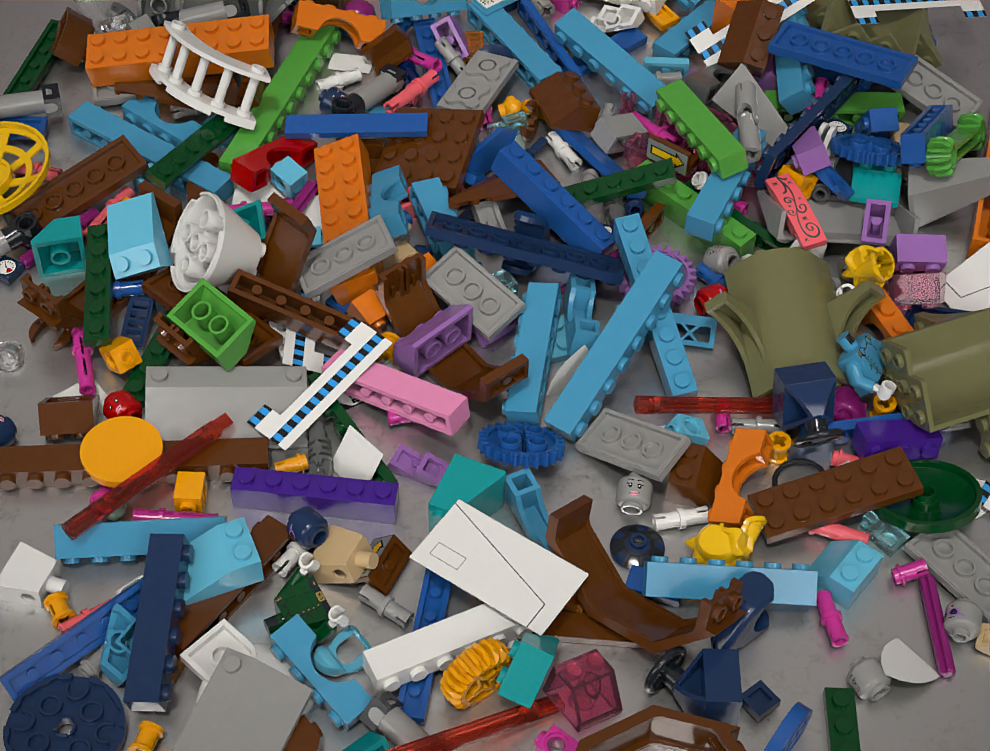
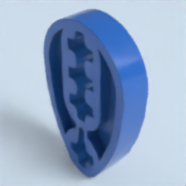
M797 702L787 713L764 751H791L808 725L813 710L801 702Z

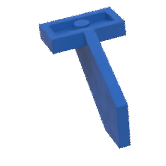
M498 127L474 148L463 181L475 185L488 178L484 174L491 170L490 168L499 150L515 141L517 130Z

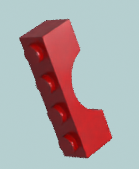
M285 136L234 158L231 164L230 180L252 193L268 185L270 169L276 162L282 161L287 156L303 168L315 163L314 149L317 148L318 142L311 138L286 139Z

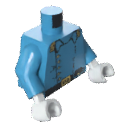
M849 331L840 334L836 342L842 347L843 352L837 362L839 368L848 379L849 384L860 397L877 392L879 399L883 401L888 400L897 386L894 382L885 380L887 372L880 356V350L882 349L881 341L874 339L868 333H864L856 338Z

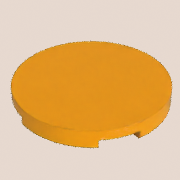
M131 416L114 417L97 424L86 434L80 446L81 463L87 474L91 476V479L101 485L114 488L129 487L131 483L142 480L147 476H152L159 468L164 455L163 442L159 431L146 420Z

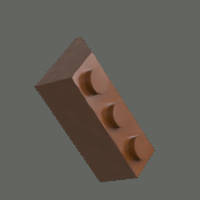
M766 0L737 1L717 64L736 70L742 63L752 76L761 78L770 55L768 44L777 33L785 6Z
M555 72L529 90L530 97L537 102L539 111L550 128L592 132L601 108L576 72Z

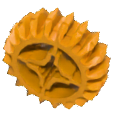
M491 637L487 640L481 639L479 643H473L471 647L464 649L460 655L456 656V659L449 663V668L443 672V677L440 680V690L451 705L453 704L456 709L461 708L464 710L469 706L474 707L477 703L482 702L495 691H498L500 684L496 680L503 665L509 667L512 661V657L508 656V647L503 642L501 643L499 639Z

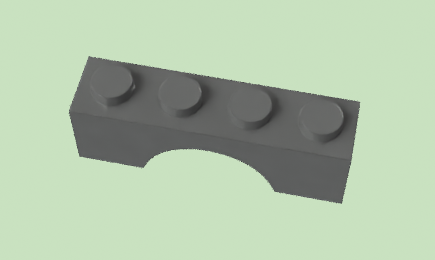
M715 63L686 75L682 81L705 106L713 104L711 99L735 70Z

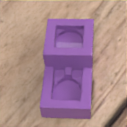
M400 443L387 467L393 472L411 480L438 486L449 463L428 451L423 456Z

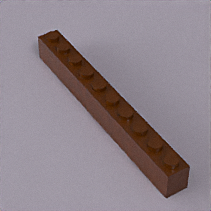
M268 437L162 441L164 455L159 468L152 476H147L131 484H176L178 471L205 472L207 481L231 482L236 466L270 470ZM81 444L0 447V489L94 487L101 484L93 481L91 476L84 470L80 459Z

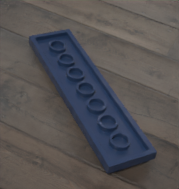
M840 73L834 85L830 84L825 89L822 97L818 96L814 100L811 109L806 108L800 115L799 121L796 122L794 120L788 127L786 134L781 133L776 139L774 146L766 148L761 157L764 161L760 163L754 173L757 177L753 185L762 190L766 185L765 180L773 178L782 166L791 160V156L795 155L792 145L810 127L815 126L818 132L821 124L827 122L855 94L862 79Z
M435 211L431 212L425 228L424 236H428L429 239L435 242L448 241L454 243L456 247L464 249L468 247L475 248L480 253L486 255L495 253L502 255L506 260L517 261L518 259L526 261L527 264L533 267L545 266L557 273L564 274L569 272L576 274L578 278L590 280L591 278L600 280L602 284L607 286H615V284L621 286L623 280L624 266L622 260L604 254Z

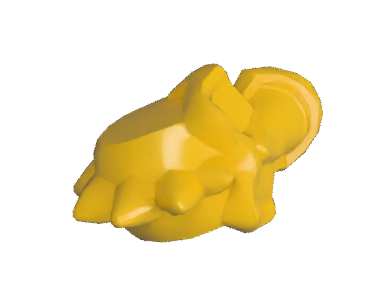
M861 245L850 251L845 257L848 268L842 273V276L853 278L854 287H857L861 282L871 280L882 288L885 281L893 276L895 260L892 254L883 246L874 248L869 245Z
M764 516L748 517L745 519L741 529L724 527V523H720V525L708 524L701 528L696 536L686 540L685 545L692 551L691 558H697V564H708V559L725 560V565L736 566V560L747 561L750 553H753L755 542L761 530L767 524V520Z

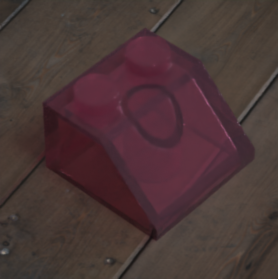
M946 272L894 274L888 279L889 296L899 310L912 309L914 304H922V309L937 308L938 303H944Z
M597 649L553 666L542 688L544 693L578 733L621 714L623 710L615 670Z

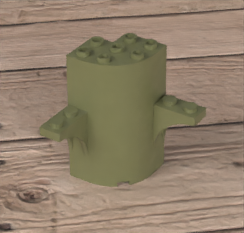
M816 0L806 7L808 11L806 20L809 27L914 56L916 54L935 68L942 66L943 59L935 46L929 26L928 8L875 11L880 23L860 24L857 23L848 0Z
M801 247L757 250L753 255L735 263L724 271L728 293L724 291L704 303L705 310L724 327L737 346L745 364L754 400L767 407L772 405L775 368L823 361L827 363L836 376V389L841 386L852 387L838 366L837 361L843 349L836 342V339L845 331H849L855 338L856 331L864 316L876 303L885 298L883 288L871 280H867L836 297L828 263L813 253L803 250Z
M990 308L955 314H933L927 312L914 314V331L881 340L882 349L880 350V356L887 372L885 380H890L897 386L894 395L901 407L903 417L906 420L910 419L916 426L930 433L976 419V426L982 441L980 443V450L984 458L990 461Z

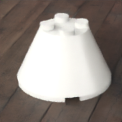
M206 191L201 192L197 200L191 199L187 204L174 232L170 252L175 254L174 266H170L173 283L178 290L189 293L202 278L214 287L231 284L238 269L256 276V268L260 258L265 255L266 245L261 243L259 234L216 194Z

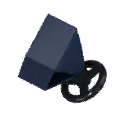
M825 361L774 369L773 416L782 430L806 427L808 432L793 439L792 444L794 447L820 446L841 440L846 436L844 429H828L827 424L834 421L836 376Z
M681 645L669 649L654 664L644 683V689L647 693H656L667 686L673 691L677 702L685 713L737 726L743 703L738 649H702L688 668L684 670L681 667L686 659L687 650Z

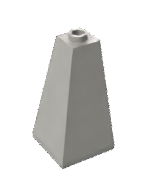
M741 63L711 100L720 114L738 126L735 86L742 81L753 82L757 91L759 120L757 125L759 129L767 131L765 141L768 142V146L773 147L778 136L781 133L786 134L788 126L746 66Z
M990 157L960 158L956 162L954 174L947 177L930 176L926 168L927 163H924L921 167H909V211L920 218L919 227L990 196Z

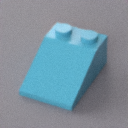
M153 192L107 206L108 251L115 280L129 279L173 266Z
M244 517L216 525L190 542L194 548V557L188 565L187 572L190 575V583L188 589L184 591L183 599L187 606L264 580L261 560Z

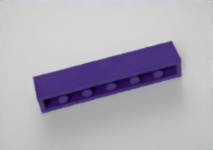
M236 466L230 487L233 508L291 514L300 508L311 507L321 516L327 518L395 525L399 507V483Z

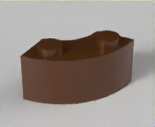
M67 7L57 25V34L50 49L52 54L77 67L80 62L84 63L86 60L88 34H94L95 31L92 20Z

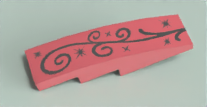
M786 173L766 179L765 184L771 198L787 211L785 222L792 237H796L800 247L807 251L826 245L827 238L816 216L790 175Z

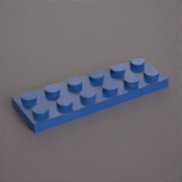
M788 20L768 44V52L780 57H787L801 63H808L822 69H829L899 90L918 63V56Z

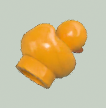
M512 95L506 97L504 103L498 104L502 121L518 123L522 119V113L531 115L530 110L525 104L532 99H526L521 103Z

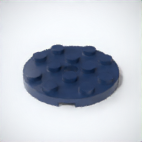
M65 673L45 678L26 689L9 709L10 714L6 725L3 727V741L6 751H120L125 740L127 723L121 700L109 685L92 676L86 678L73 676V673ZM64 724L73 726L70 735L60 734L57 730Z

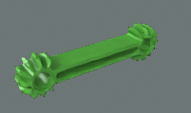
M974 112L961 114L957 121V128L947 136L930 138L927 144L925 160L930 176H952L956 170V162L968 152H976L983 149L986 138V121L982 114Z

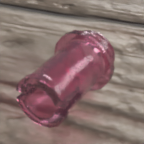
M628 92L621 94V103L617 115L635 111V95L630 92L629 100L627 99Z

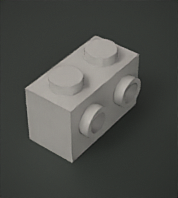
M633 113L599 118L590 136L605 154L638 149L648 131Z

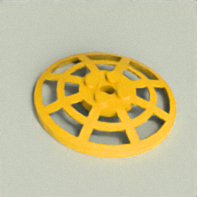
M0 121V215L9 212L29 198L42 184L51 165V152L47 141L37 129L27 124ZM10 134L26 136L36 142L27 152L18 147L7 145ZM42 149L45 155L42 169L38 174L32 175L33 163L31 158ZM5 153L16 155L19 159L9 165L3 157ZM25 164V177L14 179L13 172ZM19 186L8 198H3L2 195L10 187Z

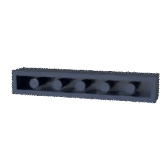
M150 533L123 702L131 711L166 712L167 703L172 700L173 687L170 683L172 673H175L177 669L175 650L176 645H179L181 642L180 617H183L185 614L184 591L188 589L190 583V575L187 571L189 562H192L194 557L193 545L190 544L184 534Z

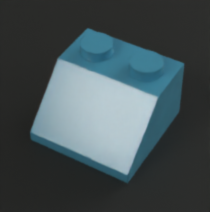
M860 540L831 541L811 564L809 570L818 571L817 591H830L833 601L848 610L878 574L884 555Z

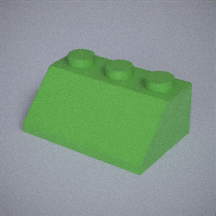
M204 278L166 315L188 338L194 339L205 353L228 372L247 353L256 323L251 316Z

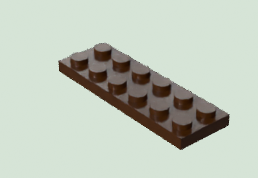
M123 134L40 186L29 198L10 210V212H12L14 218L21 213L32 212L37 216L44 229L54 219L80 214L146 172L149 166Z
M170 266L141 283L142 291L169 312L188 294L178 290L174 285ZM215 287L217 290H219L222 294H224L227 297V294L225 292H223L218 287ZM248 311L245 312L256 323L247 353L238 361L240 366L251 365L283 344V335Z
M899 446L749 494L747 498L754 516H764L766 518L767 524L763 527L762 533L767 543L770 544L924 493V487L902 447Z

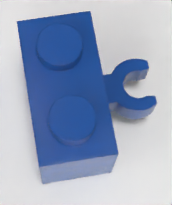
M897 107L869 109L856 121L854 133L889 139L899 131Z

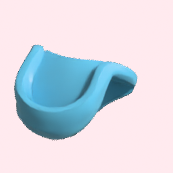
M348 625L334 637L328 647L320 645L314 650L312 662L317 670L328 676L351 674L363 669V652L353 662L344 664L336 655L338 646L355 634L365 646L363 651L372 647L365 637L359 634L360 631L357 627Z

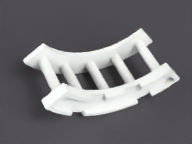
M165 20L163 25L171 35L162 63H159V65L151 63L149 73L157 84H165L167 86L165 91L198 111L209 116L214 112L224 116V121L254 130L256 120L250 111V107L259 81L267 83L271 81L266 68L258 64L249 65L231 58L198 39L185 23L178 20H172V22ZM180 42L182 45L175 67L172 68L171 63L177 44ZM190 50L201 56L192 86L187 84L182 78ZM210 61L224 67L215 98L203 94L201 90ZM233 72L250 77L241 107L238 108L227 105L224 102Z

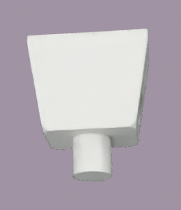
M23 542L18 544L0 573L1 601L41 607L44 606L43 601L48 595L57 591H64L67 594L70 587L68 580L61 579L59 564L54 558Z

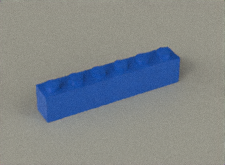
M929 105L900 134L901 164H909V167H921L926 163L927 144L930 138L947 136L953 131V105Z
M516 141L499 150L490 169L537 215L545 217L549 227L569 246L609 255L616 243L614 236Z

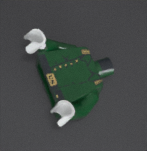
M309 552L301 554L299 557L301 568L295 570L274 598L276 615L263 620L269 636L296 614L316 634V643H321L330 634L336 632L337 625L341 627L348 625L349 618L342 615L346 612V609L339 605L331 608L313 575H308L309 571L315 572L320 567L319 561L315 559L309 564L313 554Z

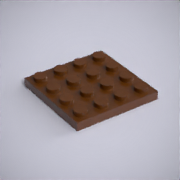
M398 107L396 113H428V137H387L374 173L400 165L408 187L413 182L439 177L442 185L447 187L448 193L458 194L486 116L483 110Z

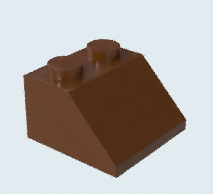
M99 394L48 397L38 403L40 436L48 435L49 440L63 439L64 434H75V438H84L98 424Z
M691 443L671 469L667 482L665 501L692 508L707 506V511H709L715 500L716 485L721 480L723 462L706 446Z

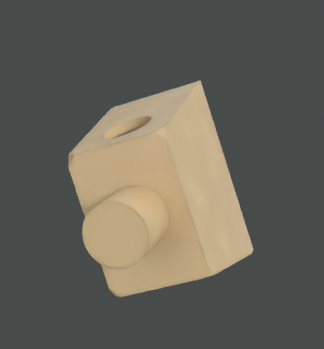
M331 525L328 529L327 539L315 549L309 564L313 559L320 563L317 571L310 572L317 583H355L365 568L375 569L377 567L379 557L372 550L364 535Z

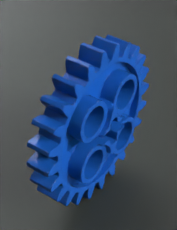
M844 133V135L838 134V136L832 137L830 151L834 152L833 154L839 155V157H846V160L882 167L889 165L896 167V165L902 166L901 145H899V142L859 133Z
M517 420L515 423L505 421V424L495 422V426L488 424L487 428H482L481 432H479L477 449H480V454H485V458H493V462H503V466L513 464V468L521 465L525 469L528 466L538 469L539 465L548 467V464L555 465L556 461H561L562 457H564L565 440L562 439V435H556V430L549 431V427H539L540 424L538 423L535 425H530L529 422L520 424Z

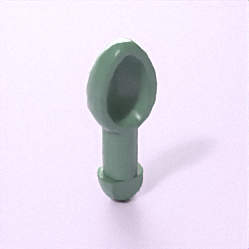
M125 498L115 501L114 506L104 512L107 521H116L121 518L129 506L128 501Z

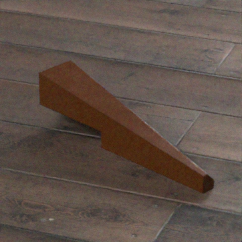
M222 75L205 76L201 87L202 93L215 98ZM194 77L183 78V80L192 86ZM232 77L224 102L227 105L232 103L235 106L238 96L237 83ZM155 80L115 82L114 92L117 95H120V93L134 94L137 99L142 100L145 95L157 98L158 103L194 109L165 91L167 86L163 83L157 84Z
M536 160L558 183H560L541 160ZM493 174L448 198L449 209H457L468 204L478 205L479 201L482 200L494 202L518 196L496 174Z

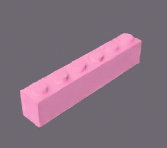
M339 349L324 365H322V373L327 368H329L345 352V350ZM376 361L343 392V394L391 411L394 414L453 436L470 418L468 398L466 396L400 372L397 369L379 364Z

